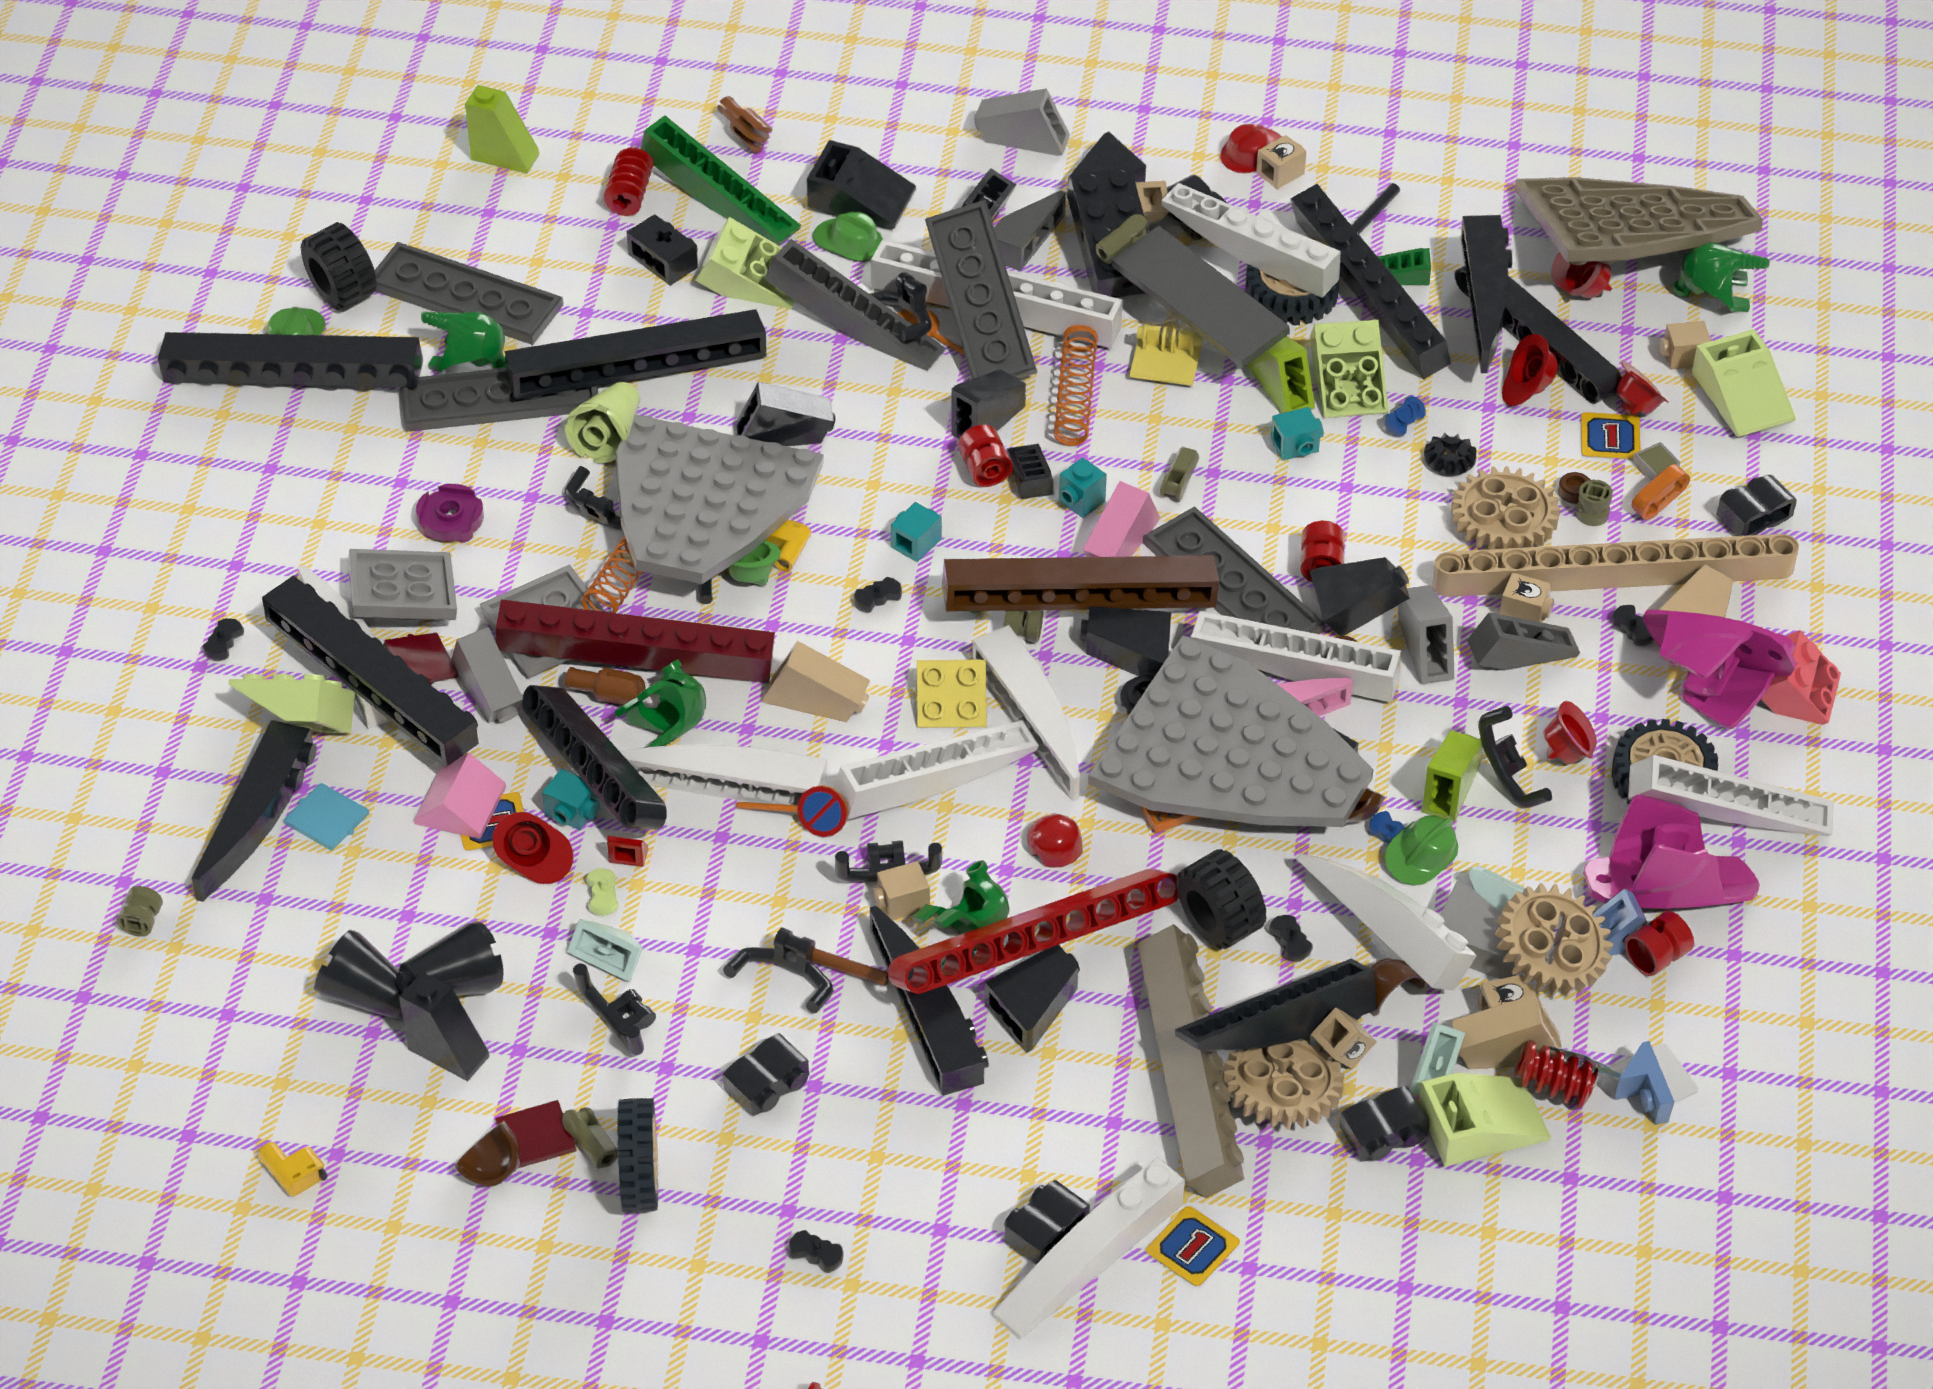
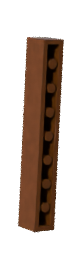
M1213 555L944 559L942 590L946 612L1089 609L1090 606L1123 609L1216 608L1219 578Z

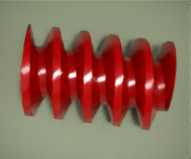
M629 147L617 153L604 192V201L612 212L622 216H632L639 212L646 187L649 183L651 170L654 166V160L648 152L639 148Z
M1529 1040L1523 1047L1518 1059L1514 1078L1518 1074L1522 1075L1521 1086L1524 1088L1532 1079L1535 1080V1092L1540 1093L1545 1085H1549V1097L1554 1098L1562 1090L1564 1091V1103H1568L1574 1095L1578 1096L1577 1107L1582 1109L1593 1091L1598 1068L1592 1073V1063L1584 1061L1578 1068V1058L1575 1056H1570L1564 1062V1053L1559 1050L1550 1057V1048L1546 1045L1541 1046L1536 1052V1042Z

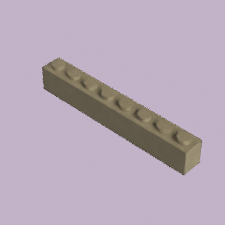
M1172 924L1138 942L1137 945L1186 1183L1205 1198H1208L1244 1180L1241 1165L1244 1162V1157L1236 1142L1235 1132H1237V1125L1230 1114L1228 1105L1231 1099L1230 1093L1223 1082L1221 1072L1224 1070V1065L1217 1050L1196 1049L1175 1036V1029L1209 1016L1208 1012L1211 1011V1005L1204 994L1202 983L1205 981V977L1197 962V943L1192 935L1189 933L1185 934Z

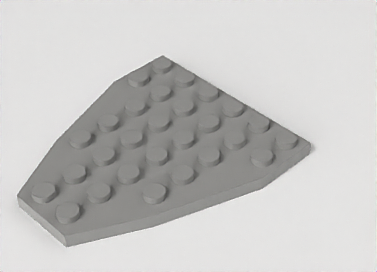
M634 415L629 436H627L625 442L621 440L616 450V472L621 526L635 569L693 583H705L751 553L808 502L822 469L824 454L812 452L808 449L782 446L775 442L768 443L749 439L746 436L725 434L713 429L687 426L680 422H668L654 419L650 416Z
M1183 635L1089 773L1088 785L1153 811L1258 825L1343 827L1372 781L1374 769L1325 720L1245 659Z

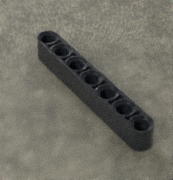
M1462 266L1455 271V281L1458 288L1469 297L1465 266ZM1508 275L1503 328L1519 342L1532 334L1543 336L1547 340L1549 351L1557 359V375L1588 402L1596 404L1615 394L1622 379L1619 370Z
M529 685L523 694L522 706L525 714L625 828L652 830L662 828L667 817L666 804L568 692L562 687Z

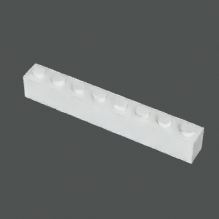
M882 239L871 259L872 288L898 293L895 280L900 273L906 272L912 275L915 280L927 286L926 302L950 307L935 253ZM1007 271L1025 327L1063 336L1065 330L1070 326L1086 325L1096 331L1098 335L1097 345L1112 348L1122 328V299ZM1075 331L1068 336V338L1072 339L1084 337L1094 342L1093 334L1087 331Z

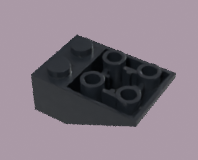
M832 140L827 142L806 179L807 207L838 215L860 212L872 218L875 224L894 229L916 191L915 184L859 147Z

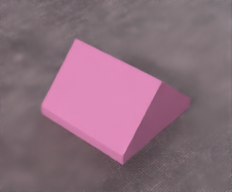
M467 753L448 767L443 766L440 768L414 822L416 825L481 839L506 789V783L473 755Z

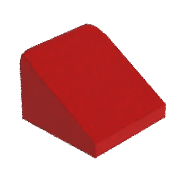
M615 836L607 837L610 863L644 867L649 850L647 843L638 839Z

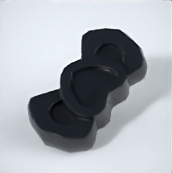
M886 577L882 581H875L873 585L865 586L864 589H857L853 597L856 608L862 612L870 613L875 606L884 605L888 599L899 601L902 597L901 583L894 578Z
M1621 605L1613 612L1612 624L1619 626V630L1626 633L1627 638L1633 640L1634 645L1645 646L1653 642L1654 639L1649 633L1643 617L1636 615L1634 605Z
M225 618L219 620L213 634L203 644L202 650L205 656L213 661H222L229 658V649L234 646L233 639L244 634L242 624L236 619Z
M1281 915L1272 920L1269 925V933L1280 937V945L1285 948V958L1287 960L1300 962L1311 954L1313 945L1307 940L1306 934L1301 932V927L1297 924L1296 917Z
M806 1230L797 1232L789 1240L788 1252L792 1259L805 1257L810 1264H820L825 1273L833 1272L842 1265L844 1251L840 1244H832L829 1240H821L817 1235H810Z

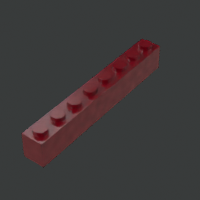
M503 599L500 602L496 624V644L499 650L503 652L662 670L678 659L682 664L680 666L681 670L687 674L762 683L770 682L775 632Z

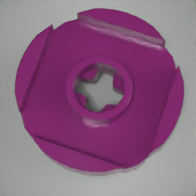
M444 484L438 486L439 491L433 492L430 495L429 491L423 494L418 500L416 514L421 533L424 537L460 543L468 542L472 539L473 533L479 529L484 519L483 502L481 498L479 499L475 496L474 490L461 484ZM450 510H455L456 512L452 515H445Z

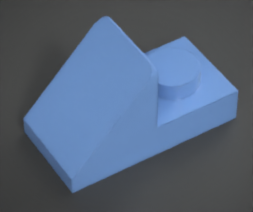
M1623 889L1593 914L1594 917L1604 916L1605 920L1600 925V928L1611 930V933L1606 938L1607 941L1613 943V947L1608 952L1611 956L1625 953L1624 942L1626 937L1646 921L1634 894L1627 889Z
M1646 1041L1642 1042L1619 1078L1614 1098L1622 1099L1640 1095L1644 1111L1650 1112L1654 1125L1669 1122L1674 1099L1651 1043Z

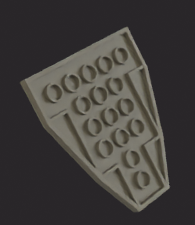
M1580 177L1516 179L1515 192L1566 262L1574 265H1583L1587 261L1614 264L1618 260H1631L1692 249L1705 243H1719L1762 231L1763 218L1742 195L1678 186Z

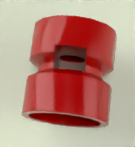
M981 424L966 430L961 435L958 441V449L967 464L972 479L977 485L981 487L995 486L1010 476L1013 470V463L994 427Z
M1321 520L1312 522L1303 529L1300 571L1307 581L1313 583L1310 571L1315 568L1344 564L1345 533L1338 524Z
M1673 911L1663 912L1648 922L1647 926H1643L1627 936L1624 942L1625 951L1632 964L1639 972L1651 977L1668 967L1671 961H1676L1693 950L1695 945L1691 929Z

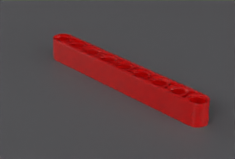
M1153 868L1145 869L898 956L891 962L888 969V978L895 987L916 994L967 978L1171 905L1179 899L1176 887L1177 875ZM1161 881L1160 890L1157 891L1158 884ZM1131 892L1130 900L1127 903L1128 894ZM1100 903V910L1097 913L1096 909L1098 904ZM1070 913V919L1066 925V917ZM1039 924V931L1035 936V928ZM1007 934H1008V942H1007L1006 946L1004 947V946H1003L1004 938H1005V937L1007 936ZM977 946V953L972 959V951ZM945 957L946 962L941 970L940 963L941 960ZM913 968V977L908 981L909 972Z

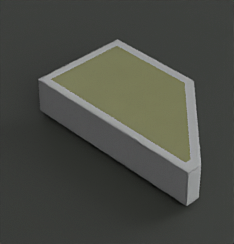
M1662 442L1634 453L1633 462L1651 481L1668 466L1673 464L1680 466V461Z

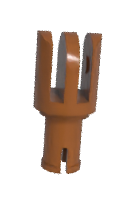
M726 96L722 98L720 103L726 109L718 105L717 110L730 121L731 131L752 152L760 153L764 148L761 143L767 142L769 133L773 131V128L753 109L742 108L733 97Z
M570 667L565 679V687L567 689L594 693L598 701L625 705L637 698V695L646 688L645 681L641 676L604 667L598 673Z

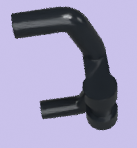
M902 272L897 276L895 284L898 288V293L878 291L870 294L884 304L901 306L917 317V324L899 329V337L902 341L922 336L931 330L932 322L926 309L927 286L915 280L909 273Z
M579 466L564 489L566 500L580 514L609 527L622 529L621 518L616 515L613 508V500L604 496L597 497L593 491L586 488L580 489L589 476L590 471L583 466Z
M1503 706L1486 712L1478 721L1481 744L1503 789L1518 806L1523 808H1531L1551 801L1552 792L1549 788H1543L1526 794L1512 776L1527 766L1524 757L1519 755L1515 747L1517 742L1513 734L1506 735L1495 741L1492 725L1511 719L1513 715L1511 708Z
M903 840L892 841V844L878 845V842L867 843L869 868L849 867V854L845 851H839L835 855V873L839 879L848 882L877 881V872L906 864ZM931 843L928 846V860L919 862L924 875L935 873L941 868V844ZM893 858L894 862L880 864V859Z
M781 927L775 936L774 948H743L723 968L724 974L729 978H733L750 961L772 962L806 976L818 988L816 993L806 1003L807 1009L812 1013L819 1012L833 994V984L818 967L812 964L815 941L807 937L799 938L793 935V931Z
M583 963L575 965L573 973L578 989L584 998L621 1039L631 1054H642L644 1043L640 1030L649 1027L655 1021L656 1014L649 1006H644L641 996L635 989L627 990L621 997L609 1004L592 984L587 966ZM628 1012H631L633 1014L627 1019H624L623 1015H625Z

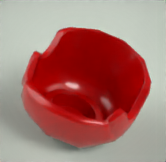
M1052 813L1037 819L1028 830L1027 843L1033 856L1035 854L1038 855L1046 867H1065L1075 862L1083 853L1080 829L1077 823L1070 817Z

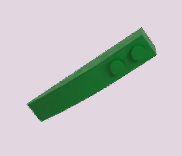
M666 115L644 130L641 149L651 155L654 160V166L711 210L727 220L729 217L778 245H781L800 230L801 224Z

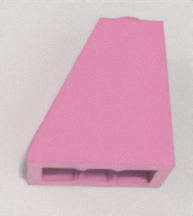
M1119 481L1083 548L1086 557L1132 556L1143 543V536L1151 532L1160 519L1150 494Z

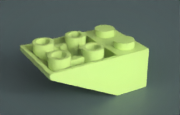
M729 217L715 236L695 281L724 297L791 309L795 303L792 298L765 280L774 256L782 247Z
M1367 320L1314 324L1310 334L1313 369L1324 418L1388 414L1379 321Z
M1755 329L1696 346L1692 374L1737 437L1795 421L1794 411L1771 352Z
M243 674V679H229L228 684L287 722L311 728V730L320 733H351L355 692L342 688V682L325 680V676L317 674H304L303 680H294V676L288 674H273V679H264L263 675Z
M1453 1073L1422 1081L1419 1105L1429 1120V1133L1445 1167L1551 1140L1550 1133L1528 1087L1524 1088L1521 1086V1078Z

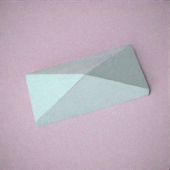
M1482 866L1471 867L1469 871L1475 892L1501 913L1508 900L1510 901L1516 892L1522 894L1525 887Z
M579 919L567 953L628 982L632 979L643 947L629 931L586 919Z
M1432 1022L1410 1088L1412 1094L1420 1096L1422 1081L1452 1074L1465 1032Z

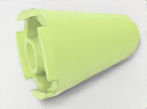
M617 382L575 407L570 412L567 425L565 426V435L577 454L582 457L585 455L595 459L593 462L609 463L616 459V450L621 440L625 442L627 436H629L634 415L637 414L640 404V395L636 388L626 382Z

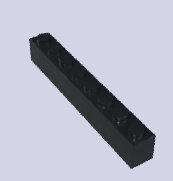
M1315 184L1290 198L1296 222L1310 239L1341 251L1340 277L1375 320L1379 321V325L1421 377L1425 379L1450 365L1451 360L1446 339L1321 187Z
M757 309L505 351L506 375L515 400L767 357L766 330Z
M165 332L157 359L163 382L417 388L423 365L419 337Z
M293 575L262 596L266 621L445 766L448 767L479 744L478 723L469 711L461 710L453 703L448 694L445 692L440 693L423 674H416L400 656H394L386 650L378 638H371L355 620H349L341 614L334 603L331 601L326 602L321 598L310 584H304Z

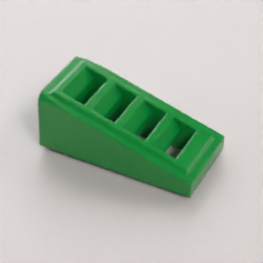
M1418 248L1377 256L1388 270L1389 268H1394L1390 272L1400 285L1430 284V248Z

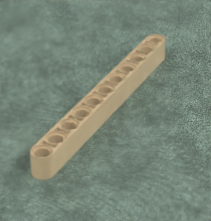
M1787 534L1452 551L1441 553L1436 557L1432 588L1437 594L1445 597L1503 594L1512 572L1551 583L1550 591L1685 584L1704 564L1722 572L1733 581L1784 579L1791 576L1794 572L1799 543L1794 537Z

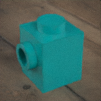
M1309 407L1272 416L1270 439L1282 461L1319 452L1320 438L1324 435L1323 426L1319 418L1315 419Z
M1082 457L1060 473L1059 502L1084 518L1106 502L1107 474Z
M914 502L906 511L900 512L891 524V548L915 562L922 559L942 540V516L917 502Z
M563 769L559 770L542 791L544 814L553 818L561 825H569L581 830L588 820L596 817L600 809L598 797L583 779Z

